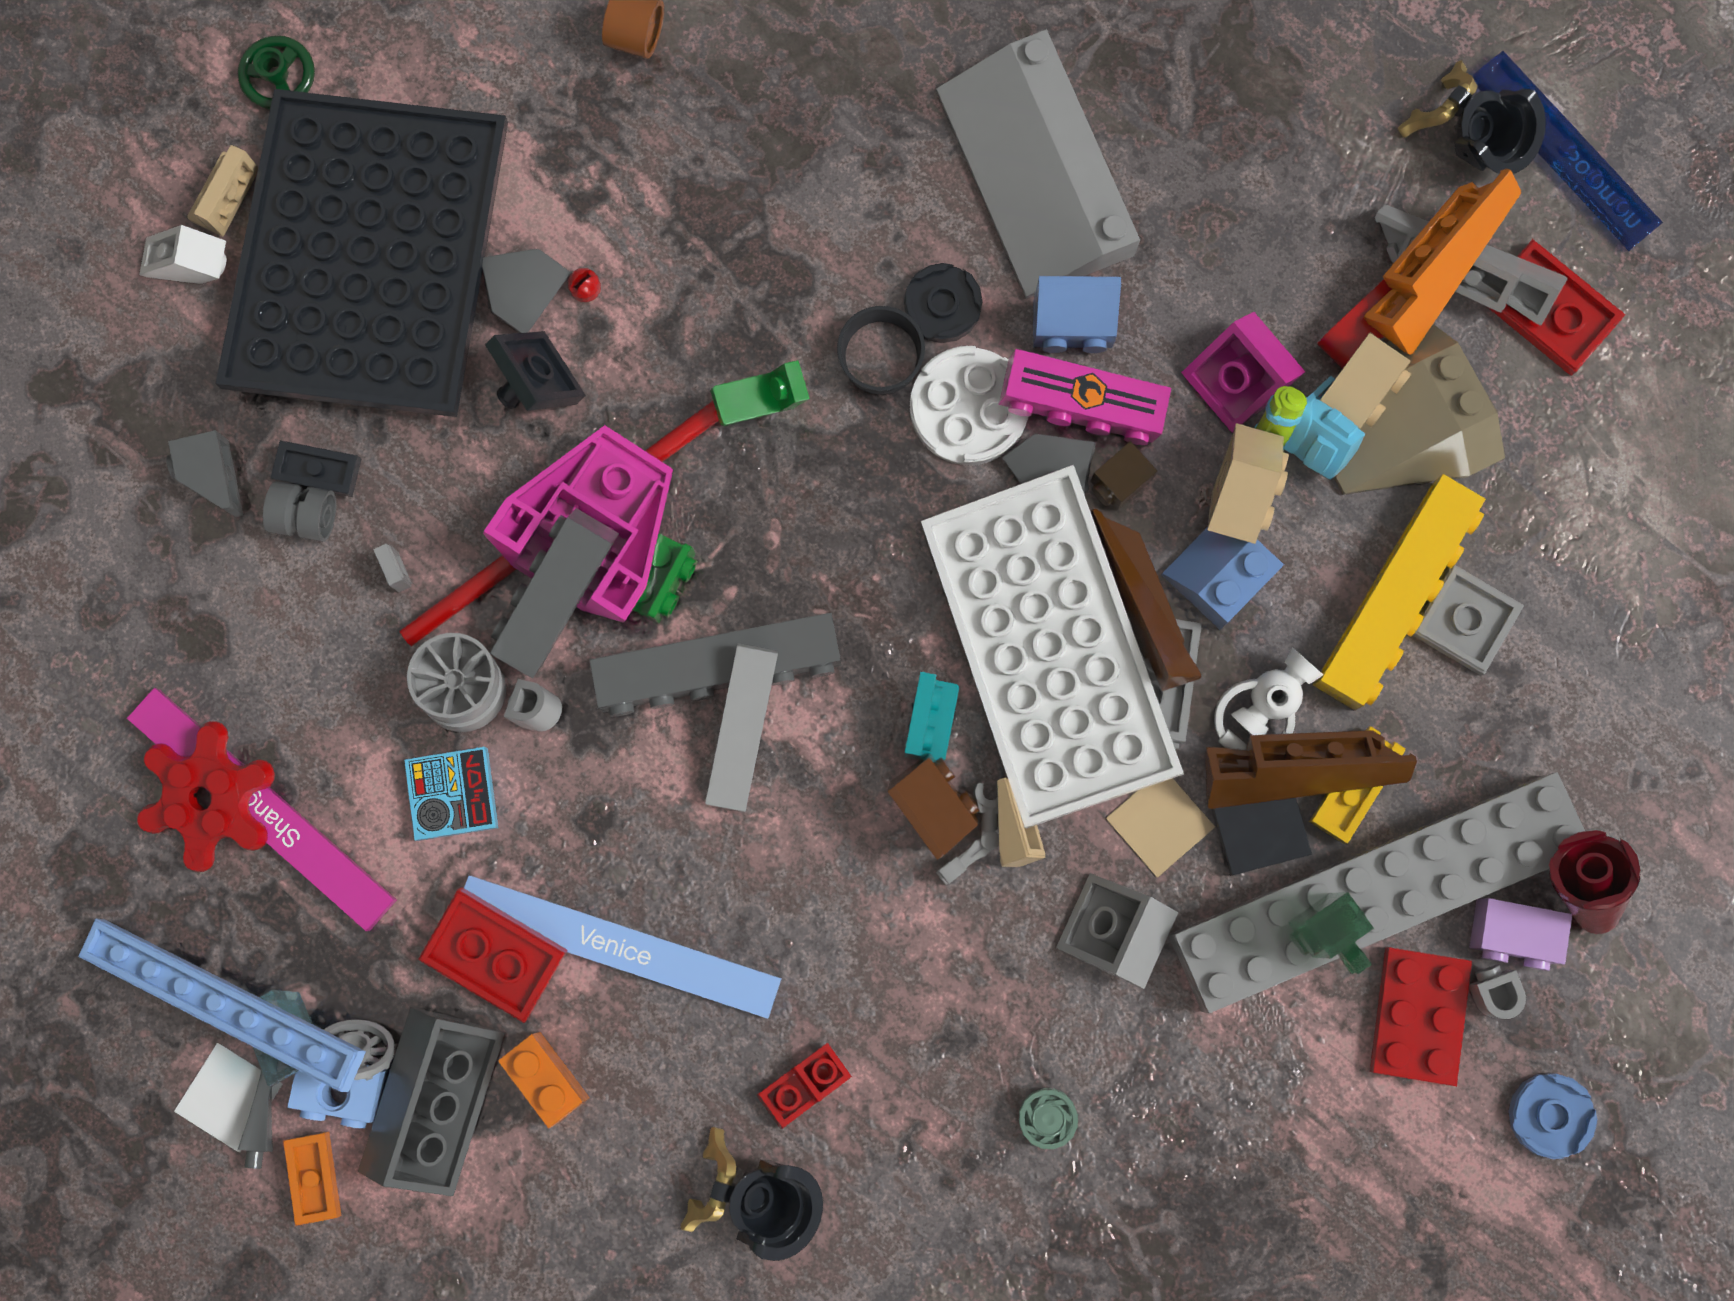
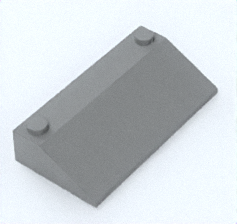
M1047 29L1008 44L936 88V93L1026 299L1035 296L1039 276H1086L1135 256L1140 238Z

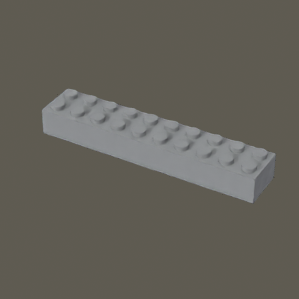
M1558 772L1543 775L1175 931L1168 936L1201 1012L1210 1014L1549 869L1551 857L1553 858L1558 850V845L1564 839L1578 832H1584L1585 829Z

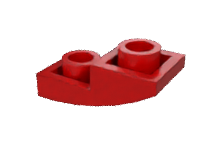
M826 1043L756 1096L778 1127L783 1129L852 1076L830 1045Z

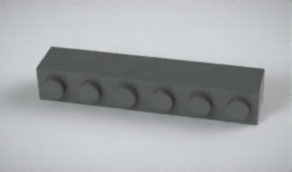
M832 613L590 659L598 708L603 712L609 711L611 717L634 713V706L650 703V709H658L674 705V698L690 696L691 701L715 697V690L725 689L729 686L737 643L778 651L772 686L791 683L795 681L794 675L810 672L811 678L834 674V667L842 665Z

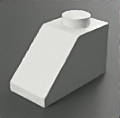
M183 225L146 238L139 275L148 278L196 284L219 279L227 262L226 255L224 254L226 241Z

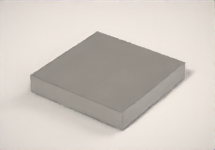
M1454 565L1452 568H1448L1443 576L1442 581H1444V585L1439 594L1431 603L1428 602L1421 614L1424 616L1423 621L1413 636L1482 676L1489 668L1524 605Z

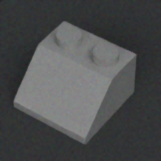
M1090 873L1056 948L1144 989L1178 912L1148 895Z

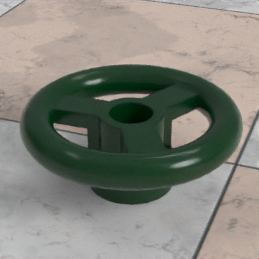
M268 36L254 42L244 52L238 65L237 76L242 92L252 103L259 107L270 109L272 98L259 94L252 86L250 77L262 78L274 84L276 89L291 91L286 81L289 75L288 68L299 57L303 66V75L294 91L308 93L315 77L314 62L309 51L300 42L286 36ZM276 48H285V50L281 53ZM277 66H278L277 70H275L274 72H271V73H270V70H271L273 67H277Z

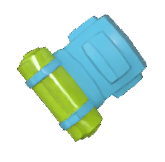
M1330 376L1308 397H1305L1301 391L1290 386L1278 388L1275 394L1270 397L1262 418L1254 428L1283 436V450L1294 454L1308 468L1331 480L1352 459L1365 436V433L1350 419L1342 415L1340 411L1335 408L1332 409L1320 401L1335 378Z

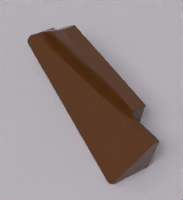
M1092 509L1091 515L1135 638L1144 659L1148 658L1161 691L1200 679L1202 677L1201 673L1183 645L1185 642L1140 533L1104 517L1098 509Z
M1373 730L1250 735L1247 745L1248 750L1206 747L1207 806L1210 809L1407 783L1412 778L1417 759L1411 753L1409 755H1400L1386 747L1385 737Z

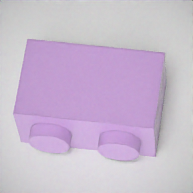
M1490 898L1477 899L1469 948L1482 950L1483 959L1508 963L1509 956L1524 958V967L1549 971L1550 964H1565L1572 914Z

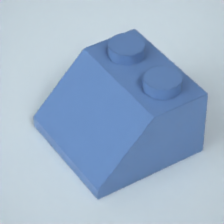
M1039 276L1033 300V347L1043 348V351L1048 353L1064 352L1067 348H1083V351L1086 353L1105 352L1107 348H1112L1117 337L1121 277Z
M1207 527L1161 575L1221 630L1284 564L1258 540L1255 544L1208 531Z

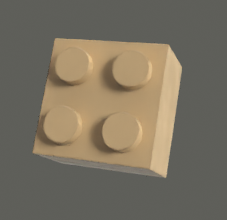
M1236 423L1212 490L1208 531L1254 544L1257 541L1260 530L1268 531L1274 514V507H1271L1274 495L1281 496L1288 475L1285 468L1289 454L1283 452V436Z

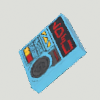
M487 747L404 760L415 841L498 828Z

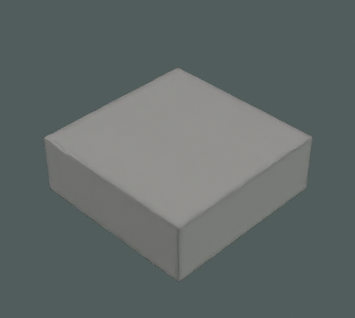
M388 544L373 549L390 587L397 592L412 587L411 579L396 549Z

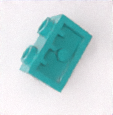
M920 672L904 757L921 760L930 753L935 761L940 757L944 760L946 759L959 685L936 680V674Z

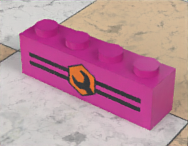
M1015 349L1008 359L999 405L1009 407L1008 411L1015 415L1031 416L1034 413L1046 416L1047 421L1055 425L1070 426L1071 423L1086 426V431L1095 435L1107 436L1111 432L1125 436L1124 440L1127 442L1131 441L1136 445H1147L1148 442L1152 443L1162 435L1171 388Z

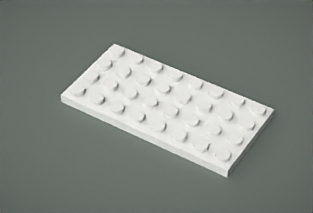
M1074 465L921 521L1025 828L1184 775Z

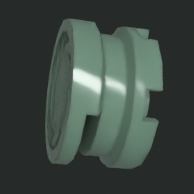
M1041 1088L1031 1092L1024 1099L1019 1110V1124L1023 1135L1031 1144L1041 1149H1056L1066 1145L1073 1138L1078 1127V1114L1074 1103L1065 1093L1055 1088Z

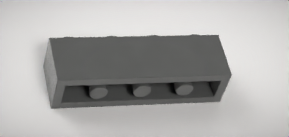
M577 508L567 518L560 515L548 535L554 539L548 552L541 549L529 568V571L535 574L530 584L527 586L522 583L510 602V605L516 607L510 619L503 616L494 629L491 638L496 640V643L490 654L533 679L544 664L619 533Z

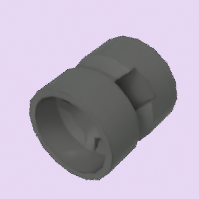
M279 481L273 482L269 487L263 506V525L268 533L292 536L297 531L302 539L325 542L329 538L336 517V497L332 490L308 487L303 492L297 484Z

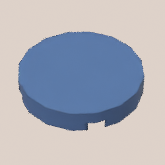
M1555 1073L1537 1074L1522 1082L1512 1095L1509 1107L1510 1125L1519 1143L1532 1153L1550 1159H1563L1584 1150L1594 1137L1597 1124L1596 1109L1593 1108V1103L1590 1100L1591 1096L1587 1089L1573 1078Z

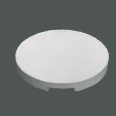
M960 346L938 354L921 369L911 392L910 416L917 436L933 454L955 464L980 465L1003 456L1018 442L1025 429L1028 416L1012 414L1008 411L1009 407L999 405L1008 364L1006 357L1003 358L991 351L976 348V346Z

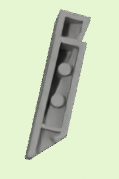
M1384 205L1377 212L1375 220L1377 223L1380 222L1388 242L1387 252L1391 262L1394 263L1429 221L1389 205ZM1486 245L1455 292L1500 313L1508 304L1533 322L1542 325L1568 278Z

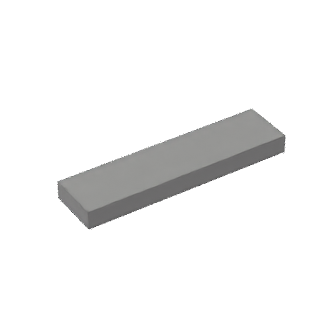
M737 643L705 801L707 805L746 812L778 651Z

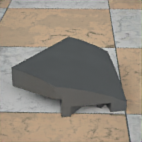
M539 249L483 257L482 271L488 299V309L491 310L494 316L517 333L529 332L571 272Z
M1034 434L1006 454L1003 459L1021 484L1074 465L1085 495L1089 491L1088 480L1096 442Z

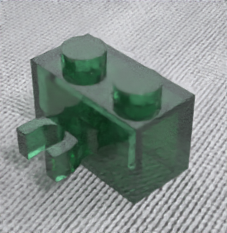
M1349 892L1329 893L1288 922L1294 931L1290 934V937L1303 955L1306 956L1310 953L1313 958L1332 959L1338 954L1350 974H1359L1372 965L1355 942L1373 930L1374 927Z

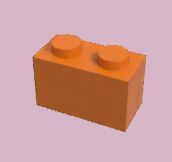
M541 1032L531 1034L498 1060L548 1129L557 1125L590 1098Z

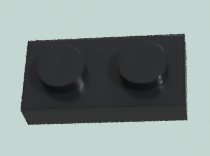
M280 440L270 479L274 482L297 484L302 488L314 487L332 490L334 494L353 497L362 459L358 455Z

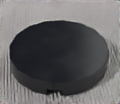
M940 263L929 265L914 275L907 286L903 304L905 313L915 320L926 340L946 343L957 341L972 331L979 321L983 301L980 286L972 274L964 269L961 270L954 267L952 264Z

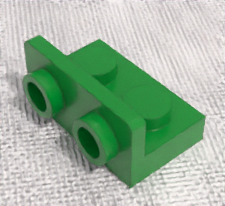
M660 533L658 534L647 586L632 609L633 612L657 624L660 623L663 616L670 617L679 599V596L675 595L681 581L688 582L697 565V560L693 559L696 553L692 546L686 543L682 545Z

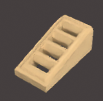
M1002 778L997 780L1001 866L1021 867L1044 859L1045 851L1038 826L1024 827L1009 779Z

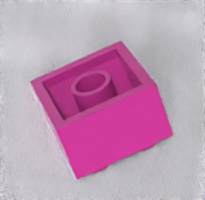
M1252 312L1234 321L1181 373L1233 433L1236 423L1244 425L1266 407L1270 397L1275 394L1278 388L1291 386L1305 371L1257 314Z

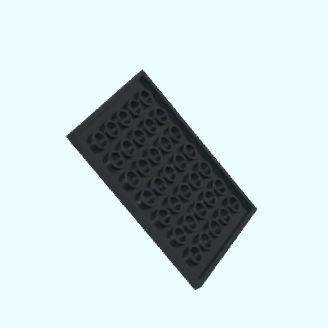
M274 89L215 384L224 390L457 417L482 277L483 257L486 254L508 127L506 115ZM300 325H317V326L314 327V328H312V329H305V328L301 327ZM325 325H333L335 332L345 339V345H337L330 349L329 352L319 351L310 341H297V329L305 335H315L321 332ZM338 325H346L345 333L339 330Z

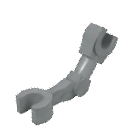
M977 783L975 785L973 798L980 809L977 813L981 814L979 840H975L969 849L959 857L956 856L936 871V874L945 885L950 884L965 872L966 868L974 861L985 857L999 845V833L997 832L998 785H996L997 795L994 800H988L984 797V783Z

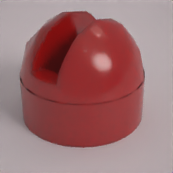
M578 268L571 273L568 280V288L576 300L590 302L600 294L601 283L594 271L588 268ZM586 276H590L579 286L577 290L575 289V286L583 278H585Z

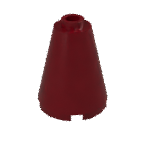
M1603 831L1578 832L1564 839L1558 845V850L1553 858L1551 857L1549 863L1550 880L1554 889L1579 926L1593 934H1604L1617 926L1640 882L1641 870L1635 851L1628 842L1621 838L1619 841L1609 837Z

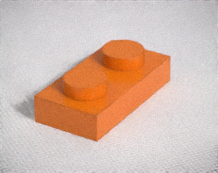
M329 1131L284 1140L295 1226L342 1216Z

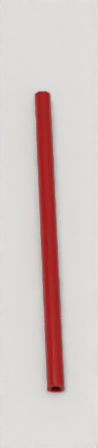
M711 401L645 451L661 462H664L719 421L714 402ZM501 555L399 630L400 634L412 647L517 569Z

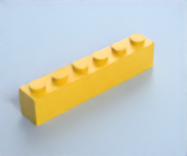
M1442 474L1431 484L1321 670L1323 676L1313 683L1314 687L1354 711L1365 704L1371 706L1375 702L1383 688V684L1379 683L1381 676L1386 669L1392 671L1403 655L1404 650L1399 648L1404 637L1406 634L1410 637L1413 636L1423 621L1424 616L1419 612L1426 600L1431 603L1442 589L1444 581L1439 578L1446 566L1452 568L1464 551V547L1459 544L1466 532L1471 535L1482 521L1484 514L1479 510L1486 500L1484 497L1445 474Z

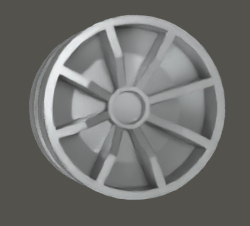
M461 633L437 635L424 642L410 660L407 670L409 692L415 703L439 726L455 732L474 731L490 723L500 712L506 697L504 674L488 650L475 638Z

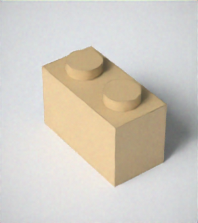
M1369 333L1320 401L1332 409L1335 408L1340 411L1342 415L1350 419L1360 430L1364 424L1372 428L1386 409L1381 404V401L1390 390L1397 394L1411 376V373L1405 370L1411 361Z

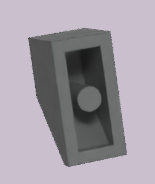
M214 430L168 441L171 455L166 456V463L171 477L235 517L243 516L229 440Z

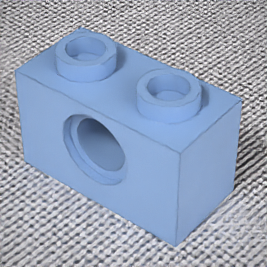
M296 1069L287 1108L301 1110L300 1117L305 1119L324 1121L326 1115L342 1118L340 1124L343 1126L366 1128L367 1123L374 1122L390 1069H384L374 1075L373 1079L367 1081L366 1079L353 1080L349 1092H347L346 1100L342 1104L337 1103L332 1098V1087Z

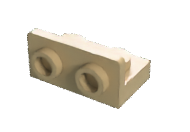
M230 145L227 152L221 153L188 214V219L191 222L220 236L225 235L258 173V166L244 150Z

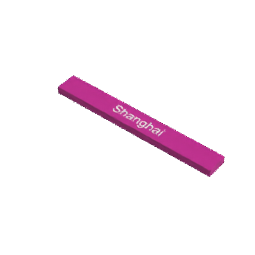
M154 688L127 717L133 725L155 744H167L180 756L187 757L194 753L197 733L201 726L160 689ZM226 749L228 758L234 764L244 766L238 758ZM268 787L267 789L259 790L250 797L249 811L257 821L266 827L268 833L266 843L365 931H370L397 901L395 897L273 789Z

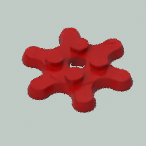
M209 721L202 725L197 733L195 751L190 756H180L169 745L163 743L152 745L144 756L145 766L154 772L162 783V795L158 802L148 804L142 808L137 818L138 825L143 831L151 834L161 833L168 828L179 831L185 843L183 862L188 869L195 872H205L213 866L215 847L223 838H232L241 847L249 851L261 849L268 840L266 827L257 821L249 811V801L255 792L267 789L272 785L275 777L274 769L269 762L261 759L254 760L244 766L234 764L228 758L226 752L229 739L228 731L222 723L217 721ZM201 786L206 788L211 794V804L207 809H204L198 803L197 797H194V793H197Z

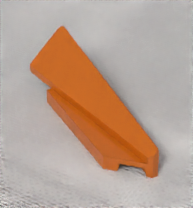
M1510 169L1501 170V173L1492 183L1478 188L1473 182L1458 187L1383 275L1388 287L1393 289L1365 314L1364 319L1403 352L1410 355L1415 352L1519 198L1521 189Z

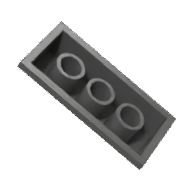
M410 1007L358 1172L383 1187L454 1196L505 1033L445 1014Z

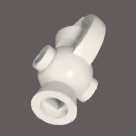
M1292 647L1284 662L1287 664L1285 670L1275 669L1267 671L1257 679L1241 681L1231 686L1221 696L1215 709L1214 723L1219 737L1218 742L1225 748L1248 750L1246 749L1247 745L1229 729L1225 731L1223 726V714L1228 702L1236 694L1247 689H1252L1251 698L1253 705L1248 709L1242 707L1231 715L1252 735H1266L1269 729L1266 724L1269 719L1281 720L1286 718V725L1282 734H1292L1295 727V713L1302 704L1303 690L1301 685L1305 682L1311 684L1323 676V674ZM1274 691H1283L1279 699L1271 698Z

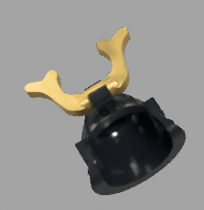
M1460 60L1455 63L1452 71L1441 79L1446 89L1457 87L1449 95L1448 99L1431 112H1421L1419 109L1413 110L1410 118L1398 127L1400 134L1405 138L1417 130L1441 125L1457 116V124L1454 126L1457 140L1454 142L1456 156L1480 171H1484L1488 167L1498 174L1504 169H1510L1515 174L1526 168L1538 154L1545 135L1546 117L1538 94L1531 89H1520L1518 91L1502 89L1499 93L1491 90L1480 91L1472 97L1478 86L1472 75L1466 73L1467 68L1463 61Z
M712 1127L710 1129L709 1144L703 1152V1158L717 1161L718 1174L711 1191L710 1200L705 1207L702 1201L689 1199L688 1212L681 1223V1230L693 1232L702 1222L719 1220L725 1211L726 1203H729L731 1220L739 1230L736 1239L749 1245L750 1251H753L756 1256L764 1260L780 1261L799 1253L814 1237L822 1218L823 1197L816 1179L802 1168L783 1165L772 1160L760 1159L758 1168L745 1172L742 1179L735 1184L733 1179L736 1176V1162L726 1148L724 1130Z

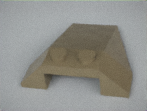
M1433 324L1415 352L1411 355L1403 352L1391 341L1386 343L1411 361L1405 369L1411 373V376L1397 394L1391 390L1381 401V404L1386 407L1385 411L1372 428L1367 424L1363 425L1361 431L1365 433V436L1358 451L1333 478L1342 494L1347 495L1389 489L1400 485L1431 483L1442 474L1455 479L1467 478L1505 458L1498 413L1457 341Z

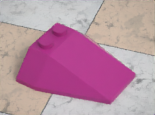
M604 425L508 496L483 534L514 568L532 579L535 574L529 571V568L541 549L548 552L554 539L548 535L560 515L567 518L577 508L619 533L586 589L577 608L624 623L647 586L673 469Z

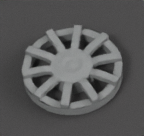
M346 1020L332 1024L324 1029L366 1051L354 1080L366 1079L367 1081L373 1079L374 1075L389 1068L394 1055V1040L389 1031L383 1026L367 1020ZM358 1030L357 1032L344 1033V1031ZM364 1032H371L376 1036L370 1039ZM382 1040L387 1046L380 1048H371ZM371 1055H384V1056H383L381 1059H378V1058H375V1057H373V1056H371ZM367 1061L372 1065L367 1067L365 1065V1062Z

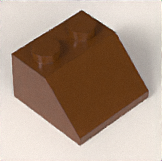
M929 753L891 780L887 792L938 860L978 825V819L974 814L979 812L980 809L966 790L959 794L953 786L951 780L956 776L945 760L940 757L935 761Z

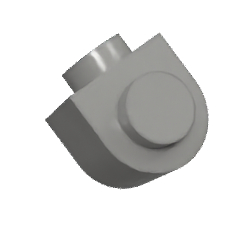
M518 679L514 691L508 700L504 717L521 728L542 732L549 730L558 722L562 712V704L556 695L539 684Z
M1495 965L1475 973L1478 980L1469 983V989L1477 1008L1484 1015L1492 1018L1511 1019L1522 1012L1526 1003V994L1516 970L1502 971L1500 965Z

